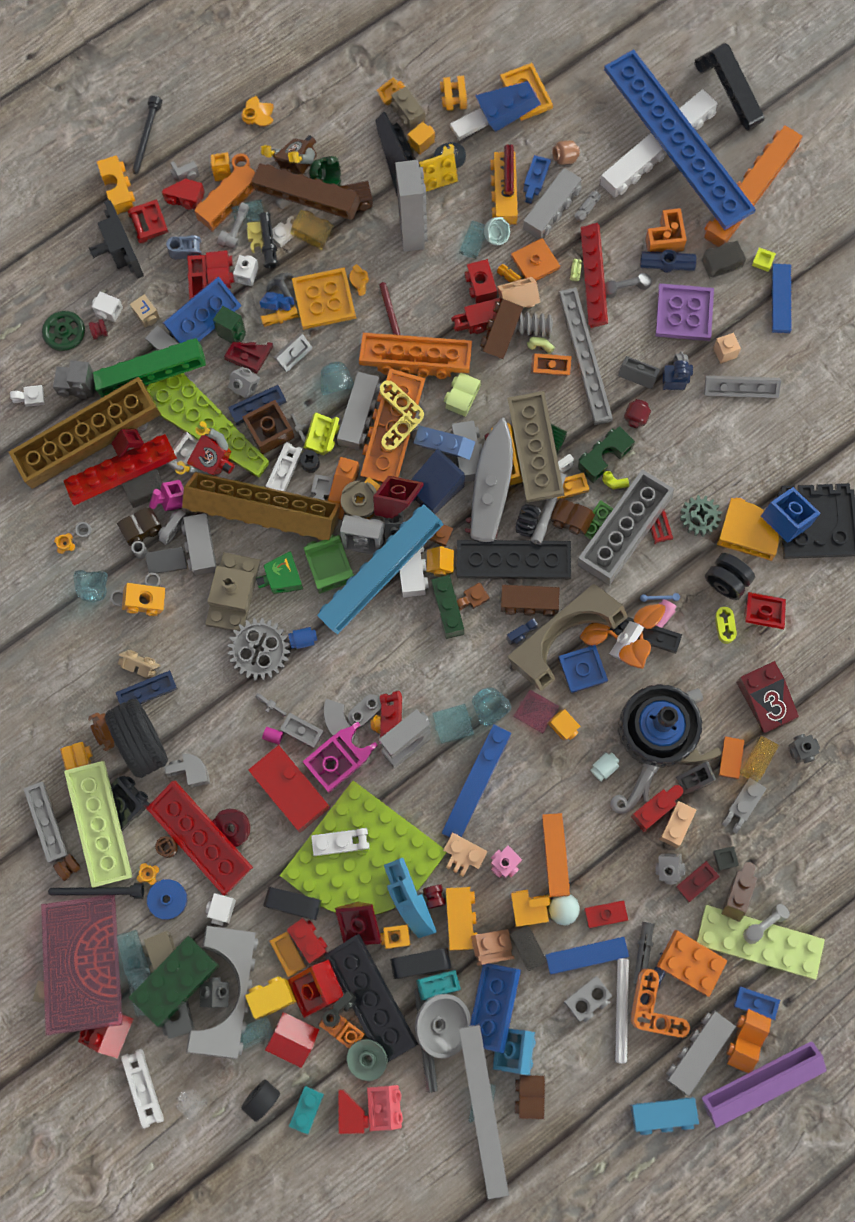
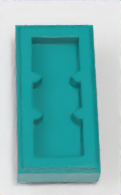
M456 970L416 980L421 1001L430 999L435 995L461 990Z

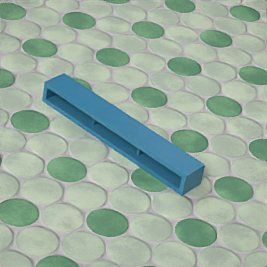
M424 504L422 507H418L413 512V516L401 524L397 533L391 535L387 539L386 544L374 552L371 560L364 563L360 567L359 572L348 579L345 587L342 590H338L333 595V599L321 607L317 616L338 635L444 525L442 521Z

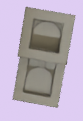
M718 747L703 755H700L698 750L695 749L678 764H702L719 758L722 753Z

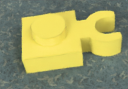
M248 222V241L252 242L250 245L251 251L255 253V247L259 246L262 249L263 246L260 222Z

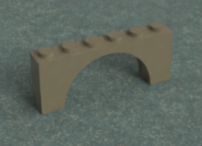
M593 584L507 657L515 670L542 691L555 680L550 667L547 665V655L552 643L560 634L571 627L584 623H600L615 629L628 616L621 603Z

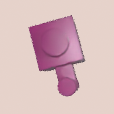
M180 480L162 483L160 490L155 489L149 507L155 509L157 504L161 503L164 511L182 508L184 488Z

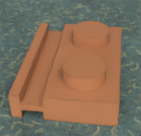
M508 929L471 936L475 957L477 956L478 959L477 966L515 959L511 952L512 944Z

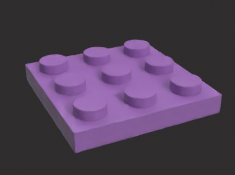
M659 284L655 336L710 341L714 288Z

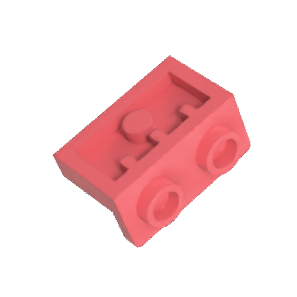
M399 1085L368 1087L370 1131L400 1129L403 1116L400 1110L401 1092Z

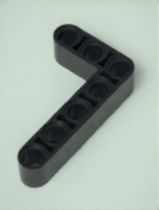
M723 43L695 59V67L699 73H704L714 68L742 126L746 130H750L764 121L763 112L732 49L727 43Z

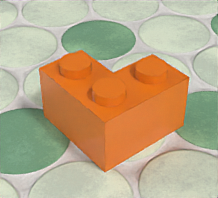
M681 208L663 210L660 219L661 227L649 228L647 230L645 238L647 252H664L668 249L675 252L684 251L687 239Z

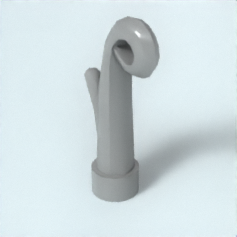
M643 764V769L629 799L627 800L622 795L614 796L611 800L612 810L618 814H625L637 804L642 795L644 803H647L650 784L659 767ZM619 800L623 802V807L619 808L617 806Z

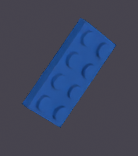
M217 277L162 323L178 343L194 338L200 341L215 329L213 318L222 306L235 312L242 305L220 277Z
M494 964L482 966L470 1026L480 1024L484 1049L504 1053L521 972L519 969Z

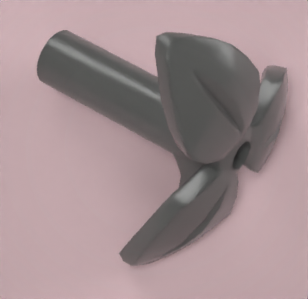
M291 273L277 275L268 283L266 292H270L274 285H278L284 297H293L284 280H291L294 276Z

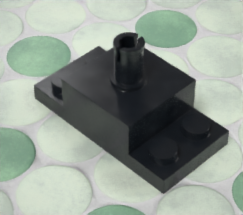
M112 201L104 202L107 208L104 210L107 219L97 222L104 240L100 244L89 247L93 259L107 252L111 253L117 269L128 266L131 274L135 273L137 279L144 277Z

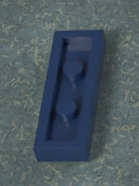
M276 385L228 407L237 426L244 422L242 416L273 400H276L279 406L287 402L279 385Z
M169 670L115 693L119 704L130 699H137L140 704H143L178 688Z

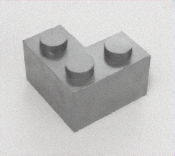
M70 360L69 368L57 366L53 383L56 393L63 397H69V395L82 399L93 397L95 382L93 377L94 371L89 362Z

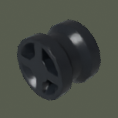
M311 450L302 453L300 462L303 470L308 473L317 471L320 466L317 453Z

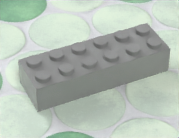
M418 160L395 162L403 251L425 249V242H428L426 187L423 181V167H419Z
M642 469L579 556L578 566L610 586L672 499L674 488Z

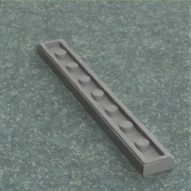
M577 288L559 291L558 295L594 425L611 422L613 417Z
M480 1024L460 1027L459 1031L488 1199L509 1196Z

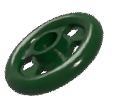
M71 311L53 313L45 320L42 326L44 342L50 348L57 351H68L77 347L85 335L83 320ZM65 318V322L58 323V319ZM72 322L77 324V327L74 329L70 325ZM50 327H55L54 333H49ZM62 328H66L64 332H60ZM74 334L76 337L70 342L68 338ZM56 337L62 339L60 344L54 342Z

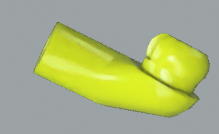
M606 471L603 473L602 481L611 489L616 490L629 487L628 478L617 480L613 477L612 472Z

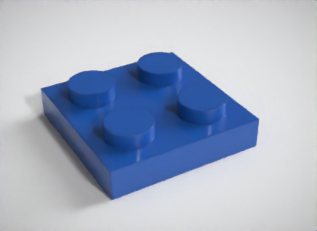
M596 645L558 657L571 694L608 682Z

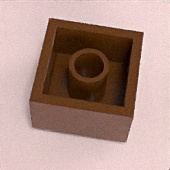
M276 400L242 416L247 430L262 455L295 438L293 429Z

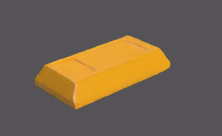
M288 931L270 940L288 977L306 968Z

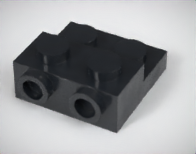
M125 775L117 777L110 785L121 831L133 819L138 818L150 805L147 801V794L143 791H138L135 787V781Z

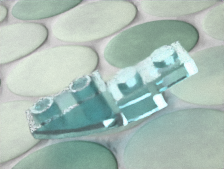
M137 930L116 935L124 973L127 976L131 994L150 976ZM133 1003L136 1017H140V1016L145 1015V1014Z

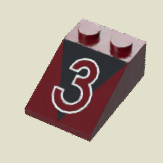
M775 661L741 676L736 683L764 734L799 717L786 681Z

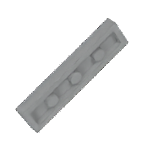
M706 376L704 395L779 398L781 379L769 377Z
M44 782L24 788L47 862L51 863L64 858L68 854Z

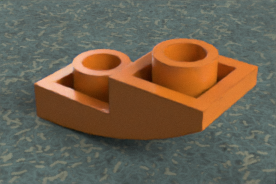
M333 1015L329 1017L330 1022L334 1020ZM341 1015L340 1022L335 1027L326 1026L323 1018L318 1024L349 1049L364 1036L361 1030Z

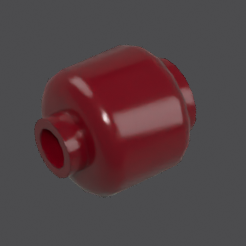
M635 399V401L628 404L624 414V419L628 422V426L638 428L647 424L651 413L647 402Z

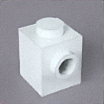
M239 255L233 272L236 283L253 287L259 269L257 259L249 255Z
M99 292L92 302L95 315L103 320L107 319L116 322L123 309L120 299L103 292Z
M214 893L212 902L209 901L206 907L207 917L212 919L211 923L223 926L224 922L230 923L236 900Z

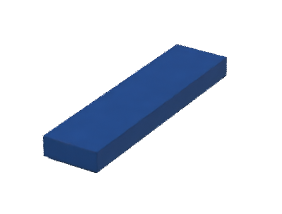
M773 264L772 333H790L791 264Z
M625 937L545 954L551 975L627 958L629 953Z

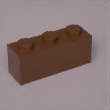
M502 298L495 302L493 312L495 313L493 318H490L487 323L486 329H488L486 337L483 336L481 339L480 347L482 348L480 351L504 359L523 306Z
M502 585L501 612H505L506 615L524 613L526 616H534L537 613L543 614L546 617H552L559 612L560 587Z

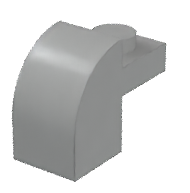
M182 754L184 762L176 760L164 766L165 773L169 777L186 773L187 783L191 788L210 784L207 767L195 755Z

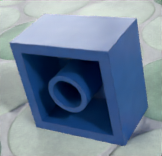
M792 487L770 502L761 517L788 543L808 529L821 513Z

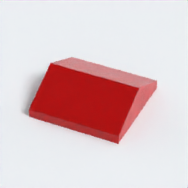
M748 592L744 612L745 623L784 630L786 599Z
M282 1012L265 1051L302 1068L313 1048L320 1029Z

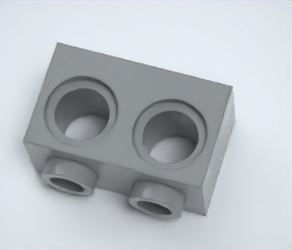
M595 976L567 998L564 1003L578 1022L582 1020L587 1022L594 1016L593 1011L599 1007L602 1010L611 1003L609 998L612 995L600 979ZM594 988L602 991V998L600 1000L593 999L591 993ZM578 1001H583L586 1004V1011L584 1013L577 1012L575 1005Z

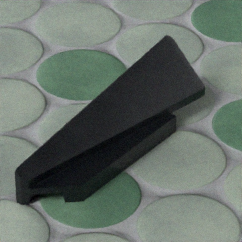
M382 112L375 120V124L397 195L395 162L416 160L402 127L397 122L392 124L387 113Z

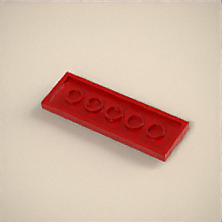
M163 434L144 443L141 448H133L126 451L123 457H118L117 455L111 459H106L102 463L89 467L76 475H71L63 481L73 506L171 462L177 459L166 434Z
M176 780L172 781L146 808L223 896L227 895L253 869L252 865Z

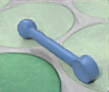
M678 593L671 596H646L645 594L640 596L642 602L663 599L678 601L680 599Z

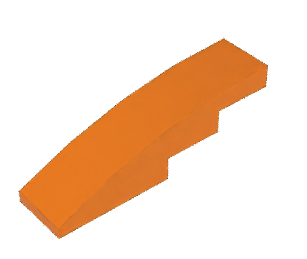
M562 813L542 814L549 897L570 896Z

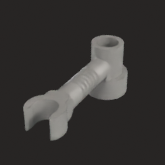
M241 203L230 233L222 230L217 244L236 249L239 239L236 238L237 233L250 208L247 204Z

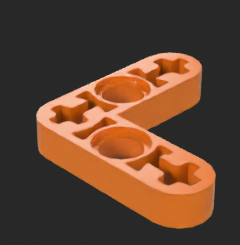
M649 968L641 970L638 975L631 1013L632 1025L645 1031L675 1037L687 1036L690 1031V1025L685 1019L653 1012L659 975L655 970ZM650 973V976L653 977L652 981L645 980V975L649 976ZM642 987H649L651 988V991L647 989H642ZM647 993L650 1000L647 1004L643 1005L640 997L642 994ZM642 1016L643 1018L650 1019V1024L646 1022L640 1023L637 1021V1018ZM658 1018H663L665 1021L662 1029H657L656 1020ZM671 1024L682 1025L683 1030L678 1031L675 1028H671Z

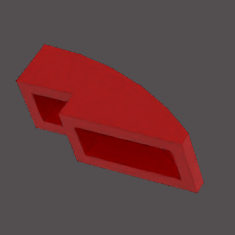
M206 255L187 256L189 300L208 285Z

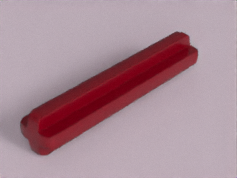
M512 144L504 146V193L506 195L514 193V146Z

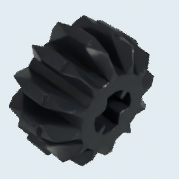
M531 504L522 506L516 521V533L525 537L533 535L540 519V508Z

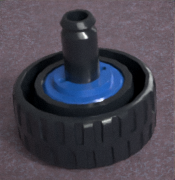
M656 684L638 690L624 705L618 722L621 743L631 757L641 764H648L659 768L674 766L680 763L683 758H687L690 752H693L702 733V718L695 701L687 693L671 685Z

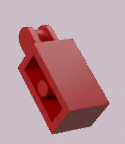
M497 298L464 307V313L451 318L455 324L454 330L462 331L468 329L469 334H480L488 330L486 329L487 323L490 318H493L495 313L493 312L494 304L500 299Z
M674 785L667 792L665 789L661 790L638 809L631 818L645 832L677 805L675 801L683 794V788L680 785Z

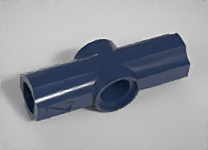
M670 249L664 252L642 251L640 268L661 269L666 273L673 270L695 271L697 256L696 254L676 253Z

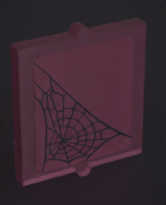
M529 690L524 700L520 701V706L514 717L543 734L548 726L547 722L553 718L559 706L536 692Z

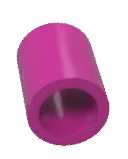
M266 727L262 739L279 745L283 738V732Z

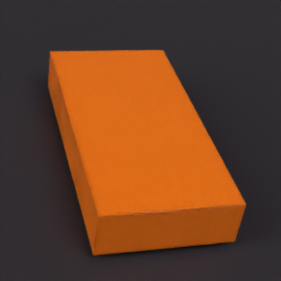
M724 737L718 776L739 779L744 740Z

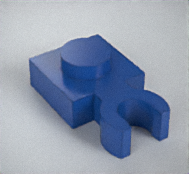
M267 292L260 301L261 308L276 311L279 308L290 311V305L295 304L293 297H284L283 294Z

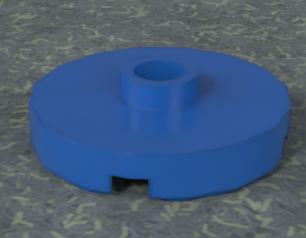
M171 879L155 883L147 895V905L150 912L155 917L163 920H172L182 914L188 903L184 887L179 882ZM165 896L170 897V901L168 903H165L163 901Z

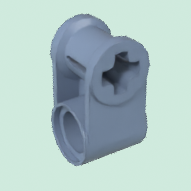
M174 236L167 240L168 253L172 259H187V256L202 255L200 251L201 238L199 236Z

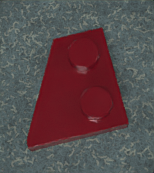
M232 342L224 355V359L237 366L248 368L257 374L273 349V343L267 342V345H256V342Z

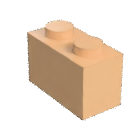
M533 277L497 286L499 297L525 308H531L535 304L540 303L537 282Z
M680 801L673 808L659 838L660 841L675 848L681 845L696 813V809Z

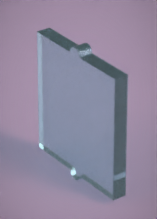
M465 704L432 713L436 724L435 730L438 731L441 744L474 735L470 722L472 718L469 717Z

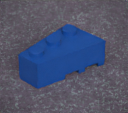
M528 81L475 95L488 123L495 132L541 105L533 87Z

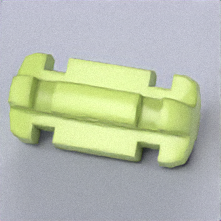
M573 259L570 275L571 281L578 282L580 280L582 260Z

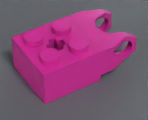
M358 721L351 727L337 732L302 761L328 794L367 761L371 752L378 747L376 742L365 748H357L353 745L351 739L360 727ZM329 760L336 762L334 764L335 768L332 770L331 768H326L328 766L327 761Z

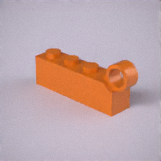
M236 154L232 158V174L223 179L220 185L215 190H212L203 202H200L194 210L197 220L212 232L255 190L251 182L255 171L251 169L249 158L245 154ZM239 162H245V163H246V164H245L244 166H242V167L236 166L237 163H239Z

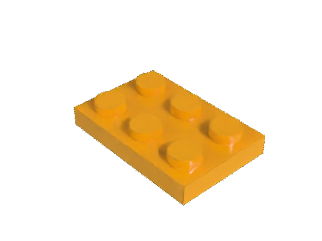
M532 63L500 75V80L504 87L528 81L541 103L538 107L521 116V121L553 109V103Z

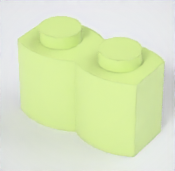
M460 373L458 377L455 376L451 384L453 389L451 392H447L444 398L446 403L445 409L466 417L480 389L481 380L464 373Z

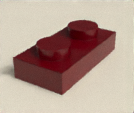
M705 861L675 888L689 903L720 876Z

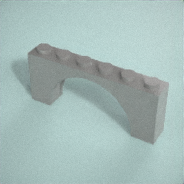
M212 926L205 928L202 949L220 955L229 963L237 978L238 997L233 1011L221 1024L207 1030H191L189 1032L187 1054L237 1059L238 1055L242 1054L243 1042H240V1038L246 1029V1021H243V1017L249 1008L245 995H247V992L252 987V979H249L250 971L254 970L255 959H252L253 950H257L258 938H255V932Z

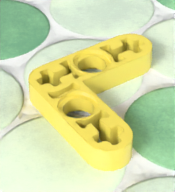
M387 380L380 385V394L402 415L383 436L381 441L383 449L393 451L422 422L424 412L394 382ZM384 386H386V387L391 386V387H392L391 391H392V393H394V394H396V392L399 393L398 395L395 396V398H394L393 401L391 400V398L393 397V395H392L391 393H389V392L384 393V391H385ZM397 399H406L407 405L399 407L396 403ZM410 404L413 406L411 410L414 413L419 412V419H412V413L409 410L407 413L404 412L409 408ZM405 424L408 427V431L404 434L399 433L397 430L398 425ZM394 431L401 439L398 440L396 437L393 441L394 446H386L387 441L385 439L390 440L394 436L391 432Z

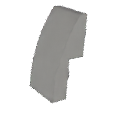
M158 325L145 338L157 351L179 344Z

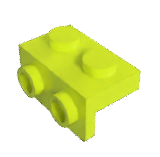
M315 412L312 416L303 448L323 456L331 452L335 445V441H333L334 435L338 433L340 427L338 424L339 418L331 419Z

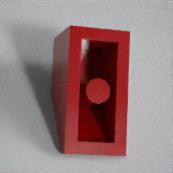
M344 1089L338 1090L339 1134L365 1133V1128H369V1115H365V1110Z

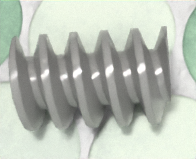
M521 312L514 334L519 329L521 335L527 330L528 336L534 331L536 337L539 332H541L542 337H545L548 332L551 338L553 324L551 314L545 319L544 314L537 318V314L534 313L532 318H530L529 312L526 313L525 317H523Z

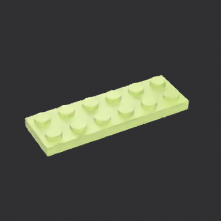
M105 761L65 770L64 773L92 888L132 878Z
M705 905L696 942L711 950L816 980L825 939L772 924L764 931L763 937L758 942L750 944L743 937L744 931L753 924L759 925L762 921L744 916L741 922L722 915V909Z

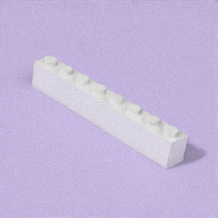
M702 89L684 104L680 110L693 128L698 130L704 121L710 120L715 115L717 102ZM650 133L601 175L600 185L614 198L619 194L622 195L626 192L628 186L638 182L641 175L645 172L648 173L656 162H661L665 158L667 153L652 133Z

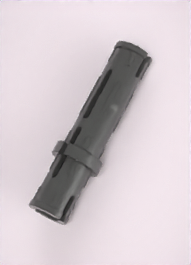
M642 922L640 940H637L639 947L633 981L635 984H637L643 955L642 970L648 968L650 951L654 945L652 938L655 924ZM646 934H648V935H647V941H646V948H645V952H644L643 950H644V944H645V937H646Z

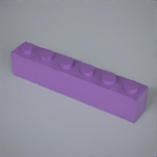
M811 1041L703 1096L702 1100L706 1112L717 1128L826 1072L823 1056Z

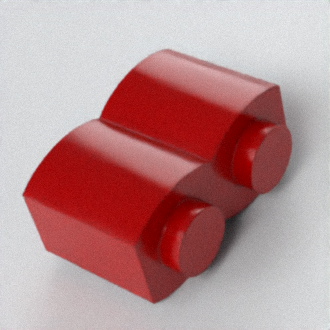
M228 250L206 252L208 284L215 278L220 277L227 288L232 289L231 283H234L233 272H230V267L233 266L232 255L229 256Z

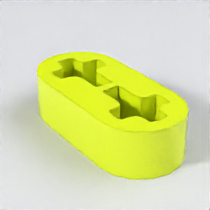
M720 607L715 614L717 634L722 643L729 644L737 636L734 614L729 607ZM722 612H724L725 615H729L726 619V623H724V618L720 617ZM725 627H727L728 633H732L729 639L723 636Z

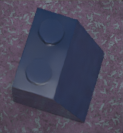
M439 449L430 456L411 479L423 482V487L413 501L416 500L420 507L424 504L434 514L465 487V473Z

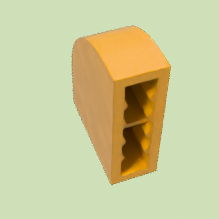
M731 498L727 506L717 545L772 561L777 552L779 537L778 533L761 517L764 512L762 508L745 502L742 498Z

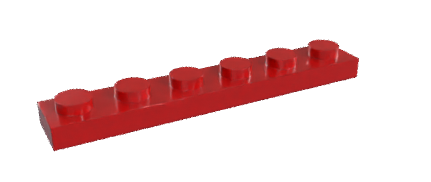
M598 223L581 227L588 324L591 328L608 324L601 233Z

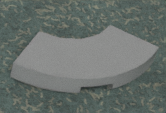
M326 699L324 719L330 733L334 736L340 730L351 727V725L345 720V705Z

